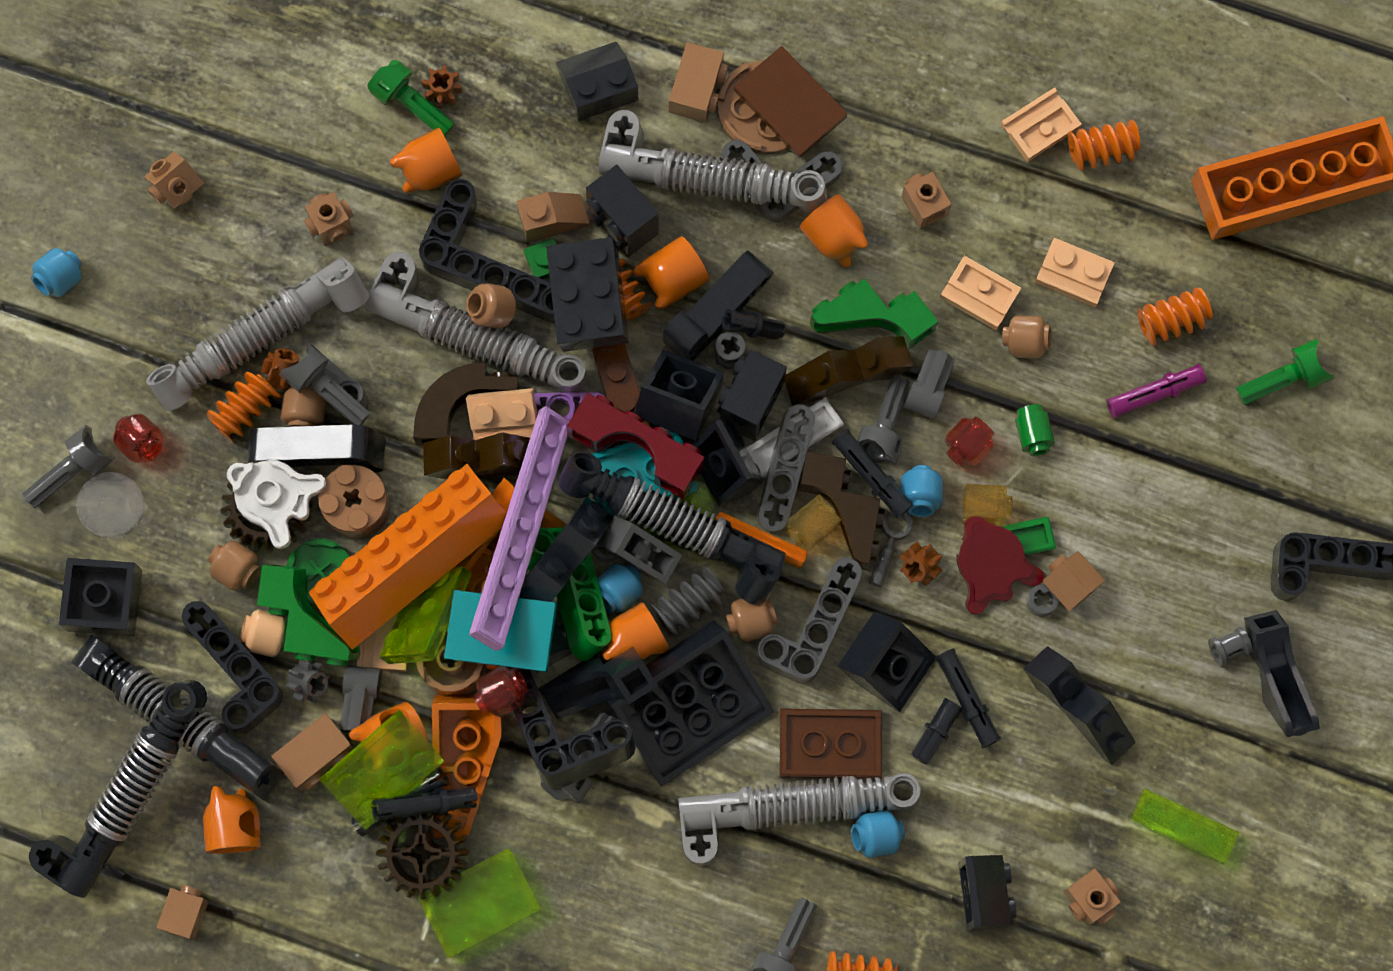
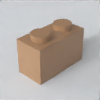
M689 42L686 43L669 98V113L706 122L709 112L715 113L719 100V94L715 93L718 83H724L728 70V65L724 64V52Z
M325 713L271 757L296 789L301 792L305 788L307 791H310L317 787L324 780L322 775L331 767H334L336 770L347 763L352 757L349 753L354 748Z

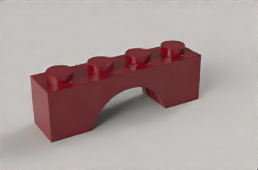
M586 393L567 424L568 437L595 452L616 442H629L640 446L650 455L654 462L655 485L684 500L704 468V457L701 455V451L689 443L682 445L672 440V435L660 427L652 429L643 424L642 418L631 411L621 412L614 408V404L602 395L594 397Z

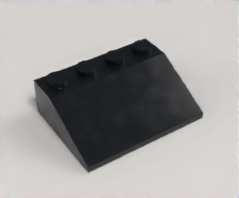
M715 620L646 664L658 687L630 704L623 699L605 701L616 720H623L631 727L636 750L661 787L774 712L728 633Z

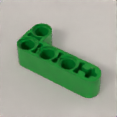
M562 528L539 529L527 570L533 568ZM589 552L556 596L570 650L576 658L582 661L593 659L611 640V630Z

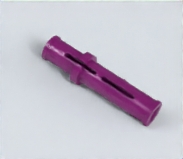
M1200 364L1175 374L1168 372L1163 374L1162 379L1106 399L1108 410L1115 419L1120 415L1168 397L1172 399L1177 398L1183 391L1206 384V375ZM1144 396V397L1139 398V399H1137V400L1131 401V400L1136 399V398H1138V397Z

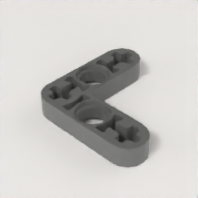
M732 140L723 147V160L726 157L730 159L731 151H734L736 154L743 153L742 160L745 163L748 160L751 163L761 162L751 148L743 141ZM822 152L796 170L793 176L806 170L819 173L822 168V162L826 165L833 163L832 174L828 171L820 174L825 181L826 188H828L840 178L842 161L833 152ZM811 187V190L803 195L812 196L818 189ZM790 201L788 205L782 203V211L780 212L776 208L773 210L769 209L771 202H766L763 205L755 203V206L763 216L773 222H780L799 209L798 206H792Z

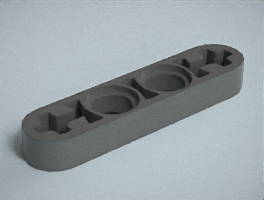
M798 404L789 407L782 417L756 517L760 527L766 531L781 530L786 526L790 516L815 422L813 411L805 405ZM799 410L803 412L802 417L807 419V423L800 425L797 431V435H804L802 441L796 437H785L786 431L789 433L794 431L795 422L790 420L791 415L798 414ZM787 442L794 443L799 450L797 459L792 462L786 461L781 455V448ZM779 474L787 476L790 481L789 490L783 494L777 493L772 486L773 479ZM769 495L775 499H786L785 506L778 503L776 514L780 515L781 519L780 521L773 522L772 526L768 525L769 519L764 517L765 511H771L774 505V501H767Z

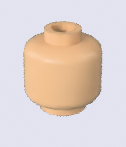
M260 609L255 610L251 616L246 615L241 630L240 642H245V648L251 653L269 657L277 656L285 644L287 628L285 616L270 614L268 611Z

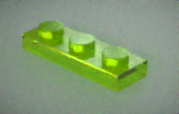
M1145 788L1142 790L1129 821L1223 865L1227 863L1239 835L1238 831Z

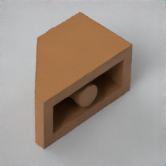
M546 192L517 201L518 214L527 243L590 226L581 194Z

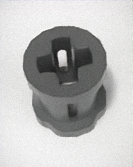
M730 331L718 337L715 356L719 365L731 369L736 366L741 356H745V341L741 335ZM731 345L736 347V351H732L729 355L724 353L725 349H729Z
M1241 626L1234 629V632L1218 639L1212 637L1208 640L1211 654L1220 667L1226 665L1227 660L1242 654L1247 656L1253 653V647L1248 634Z

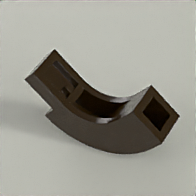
M486 363L463 365L443 374L428 388L418 405L413 432L415 444L423 445L425 442L449 436L453 416L466 403L468 394L519 390L518 377H512L513 375L507 372H494L493 376H487Z

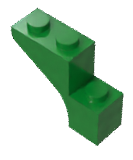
M865 278L857 284L854 281L846 284L839 290V296L831 302L828 299L820 302L812 309L813 314L810 319V326L817 333L874 327L883 328L897 336H904L909 349L933 333L938 324V320L915 291L907 296L904 293L898 295L888 304L890 307L888 309Z
M277 564L262 565L257 605L269 607L268 612L270 614L288 615L284 651L294 652L295 659L315 661V656L327 657V664L347 666V661L360 658L359 645L352 650L328 624L326 619L311 606L305 590L306 569Z

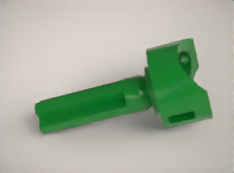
M392 60L388 66L380 67L367 84L370 93L384 105L397 98L402 105L432 130L440 128L445 137L455 123L413 87L408 85L413 72L398 60Z
M1315 338L1303 345L1292 348L1293 363H1289L1237 386V394L1243 405L1298 382L1300 379L1303 383L1305 382L1309 389L1333 380L1334 375L1323 370L1318 362L1316 352L1319 341Z

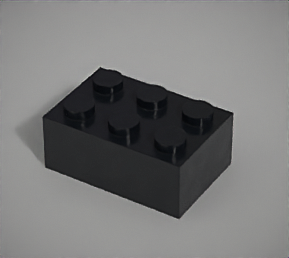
M613 237L546 246L557 344L562 351L568 352L629 343L619 252Z

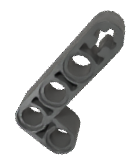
M841 558L835 562L797 643L776 634L767 635L760 641L757 657L763 667L796 683L805 684L814 680L859 585L862 571L857 561L851 558ZM847 569L851 571V578L847 579L843 591L837 589L841 578L840 573ZM829 598L836 599L840 603L841 609L836 613H829L823 608L822 603ZM815 628L822 629L827 635V640L819 644L814 643L810 640L808 633ZM771 644L777 645L782 650V656L775 660L768 659L763 649ZM802 658L807 659L812 663L813 670L808 674H801L795 669L794 663Z

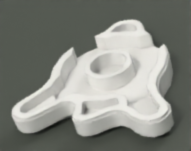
M268 459V461H261L255 464L253 462L248 464L235 463L227 470V479L232 484L238 510L248 521L263 527L268 532L273 546L280 550L287 548L291 543L288 521L291 518L301 521L306 520L310 513V499L326 488V480L322 475L299 474L287 464L274 459Z

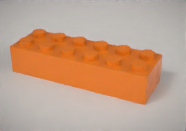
M1381 116L1199 167L1191 183L1211 239L1215 240L1392 190L1393 139L1385 117Z
M466 464L460 470L454 471L434 491L427 493L408 512L401 514L382 533L374 536L355 555L345 559L342 565L329 576L319 580L308 593L328 624L353 650L501 530L507 512L469 465Z

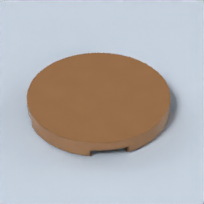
M763 61L749 64L744 63L729 74L720 89L718 116L721 126L731 140L745 142L754 153L774 154L785 151L789 148L734 91V86Z

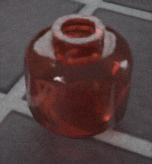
M132 414L121 418L117 422L113 434V443L130 461L134 463L150 462L162 451L163 433L145 415Z
M976 416L973 419L964 417L945 436V443L949 448L946 454L959 466L963 463L976 466L994 447L992 439L994 432L980 418Z
M499 666L477 680L478 693L474 695V699L483 713L489 711L496 717H502L524 703L525 693L528 692V688L516 668L510 669L506 666Z

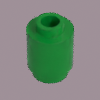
M1040 404L1028 405L1018 409L1015 423L1022 451L1030 452L1031 456H1040L1050 451L1049 447L1055 444L1048 413L1043 410V406Z

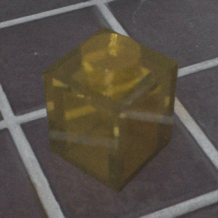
M966 484L963 490L962 524H965L969 517L977 515L984 518L988 523L1003 525L1006 516L1012 515L1013 506L1012 496H1007V485Z
M819 494L788 519L787 527L789 530L787 534L796 546L800 547L803 545L809 551L836 530L840 525L841 519Z

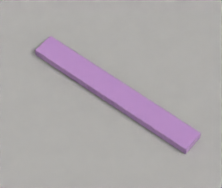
M547 406L541 408L538 412L469 632L470 636L495 651L504 648L568 437L567 424L569 421Z

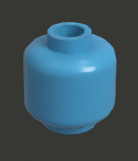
M53 248L34 262L31 280L43 295L61 297L80 282L82 277L79 268L82 265L81 261L70 250L65 252L62 249Z
M917 465L912 470L905 472L900 479V491L913 504L908 513L915 517L931 516L943 504V478L929 466Z
M612 564L597 578L607 613H624L642 595L641 575L633 566Z
M885 810L861 814L856 820V824H853L851 828V839L856 851H861L867 858L896 853L899 849L900 841L904 840L905 837L902 822L896 820L890 811Z

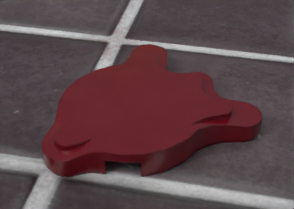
M971 516L966 520L962 538L963 543L960 547L959 555H956L960 575L967 584L968 595L965 606L970 613L980 614L991 600H1010L1013 597L1012 584L1015 581L1031 586H1037L1043 581V571L1027 561L1023 546L1014 533L1004 527L988 523L981 516Z

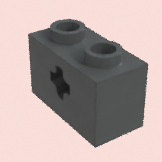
M616 516L613 517L597 544L647 577L663 584L667 583L682 557V554L635 524Z

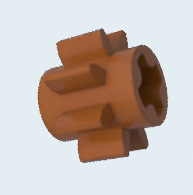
M443 65L442 69L436 71L430 68L429 80H422V87L428 90L425 93V98L428 101L434 99L438 103L439 108H442L443 104L449 102L455 105V94L463 93L462 85L457 83L460 79L459 73L454 72L451 74L447 71L446 65ZM439 84H441L443 87H446V86H448V87H447L446 89H443L441 86H439V87H437V86H438Z
M279 348L275 353L268 352L267 358H264L261 373L268 374L267 382L274 388L280 390L289 389L291 386L279 374L283 368L298 364L299 356L296 352L286 348Z
M915 542L909 550L900 555L901 560L904 561L900 571L910 580V583L922 581L923 585L926 586L943 571L938 566L942 555L938 554L932 547V544L921 547L919 542Z

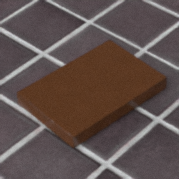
M783 46L779 47L734 86V91L799 159L842 123L848 115Z
M780 708L779 778L837 777L842 779L843 776H854L857 779H875L876 777L882 779V710Z

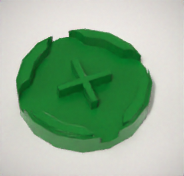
M324 538L310 539L302 543L303 545L291 553L286 565L306 569V595L310 604L314 606L317 605L308 592L315 587L319 580L329 576L349 557L346 550L338 543Z

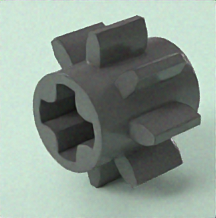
M299 660V665L289 669L286 688L295 691L293 693L294 699L301 702L309 700L316 703L317 697L327 693L330 675L321 672L323 664L316 661L310 663Z

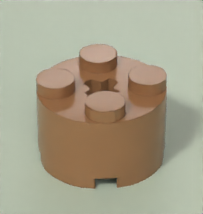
M342 465L325 479L326 488L319 493L318 500L320 510L330 528L338 535L348 539H360L361 537L377 533L386 523L390 512L389 497L378 475L363 466ZM359 497L361 504H353L350 508L349 500H355Z
M449 624L437 626L424 637L417 648V669L423 681L432 692L447 696L467 695L481 685L487 670L486 664L457 661L455 662V667L449 668L447 663H443L449 661L444 659Z

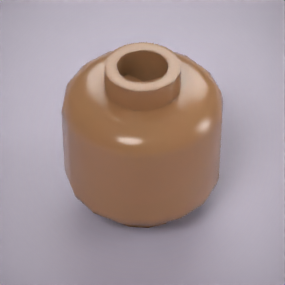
M488 283L480 284L468 295L466 310L472 322L478 326L504 328L511 322L516 313V301L512 291L505 286Z
M1017 315L1012 318L1009 327H1003L1002 344L1009 347V352L1014 358L1039 359L1043 357L1045 351H1050L1052 328L1050 324H1046L1045 319L1041 316Z
M312 386L303 389L300 393L294 388L288 389L283 397L281 420L288 427L322 426L327 401Z
M230 541L224 546L217 545L208 558V561L211 563L210 576L233 591H238L242 588L248 589L255 582L261 570V567L258 566V556L236 541Z
M742 598L735 600L731 604L732 614L726 615L731 635L738 633L740 639L745 643L771 635L774 629L773 626L778 625L771 599L765 600L760 605L748 603Z

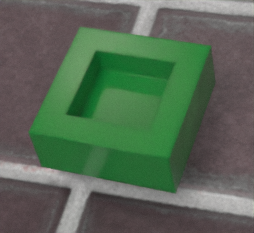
M554 238L523 249L533 276L540 279L550 277L546 246L557 245Z

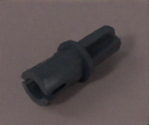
M727 309L724 313L731 317L722 316L723 329L746 333L749 338L761 336L777 340L785 335V324L782 321L762 317L758 312L748 314Z
M947 698L943 699L931 722H926L924 725L926 730L911 753L913 758L923 764L930 762L943 739L947 740L949 738L947 733L959 713L963 710L959 705Z

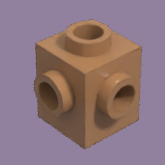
M174 151L165 159L155 162L151 166L150 172L144 176L151 185L148 191L159 204L166 202L174 209L178 205L187 203L192 198L193 192L204 184L188 162Z
M334 192L328 195L326 193L319 194L310 200L309 205L305 206L308 218L304 219V222L312 237L318 235L324 246L338 242L353 232L349 218L354 215L345 199L339 201Z
M1096 869L1089 871L1063 891L1071 902L1068 905L1070 911L1079 922L1085 920L1090 925L1097 921L1101 926L1117 914L1114 907L1120 903V900L1117 898L1119 891L1108 877L1103 879ZM1091 895L1096 897L1097 904L1091 901Z

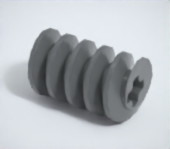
M707 566L701 569L703 578L695 573L691 575L690 578L693 586L685 581L680 583L682 594L675 589H671L668 592L670 601L662 596L658 598L659 609L650 604L662 625L675 637L680 636L677 625L680 624L687 630L691 628L688 620L690 616L698 622L702 620L699 612L700 609L705 610L709 614L713 613L710 602L714 601L719 606L724 605L721 595L725 591Z

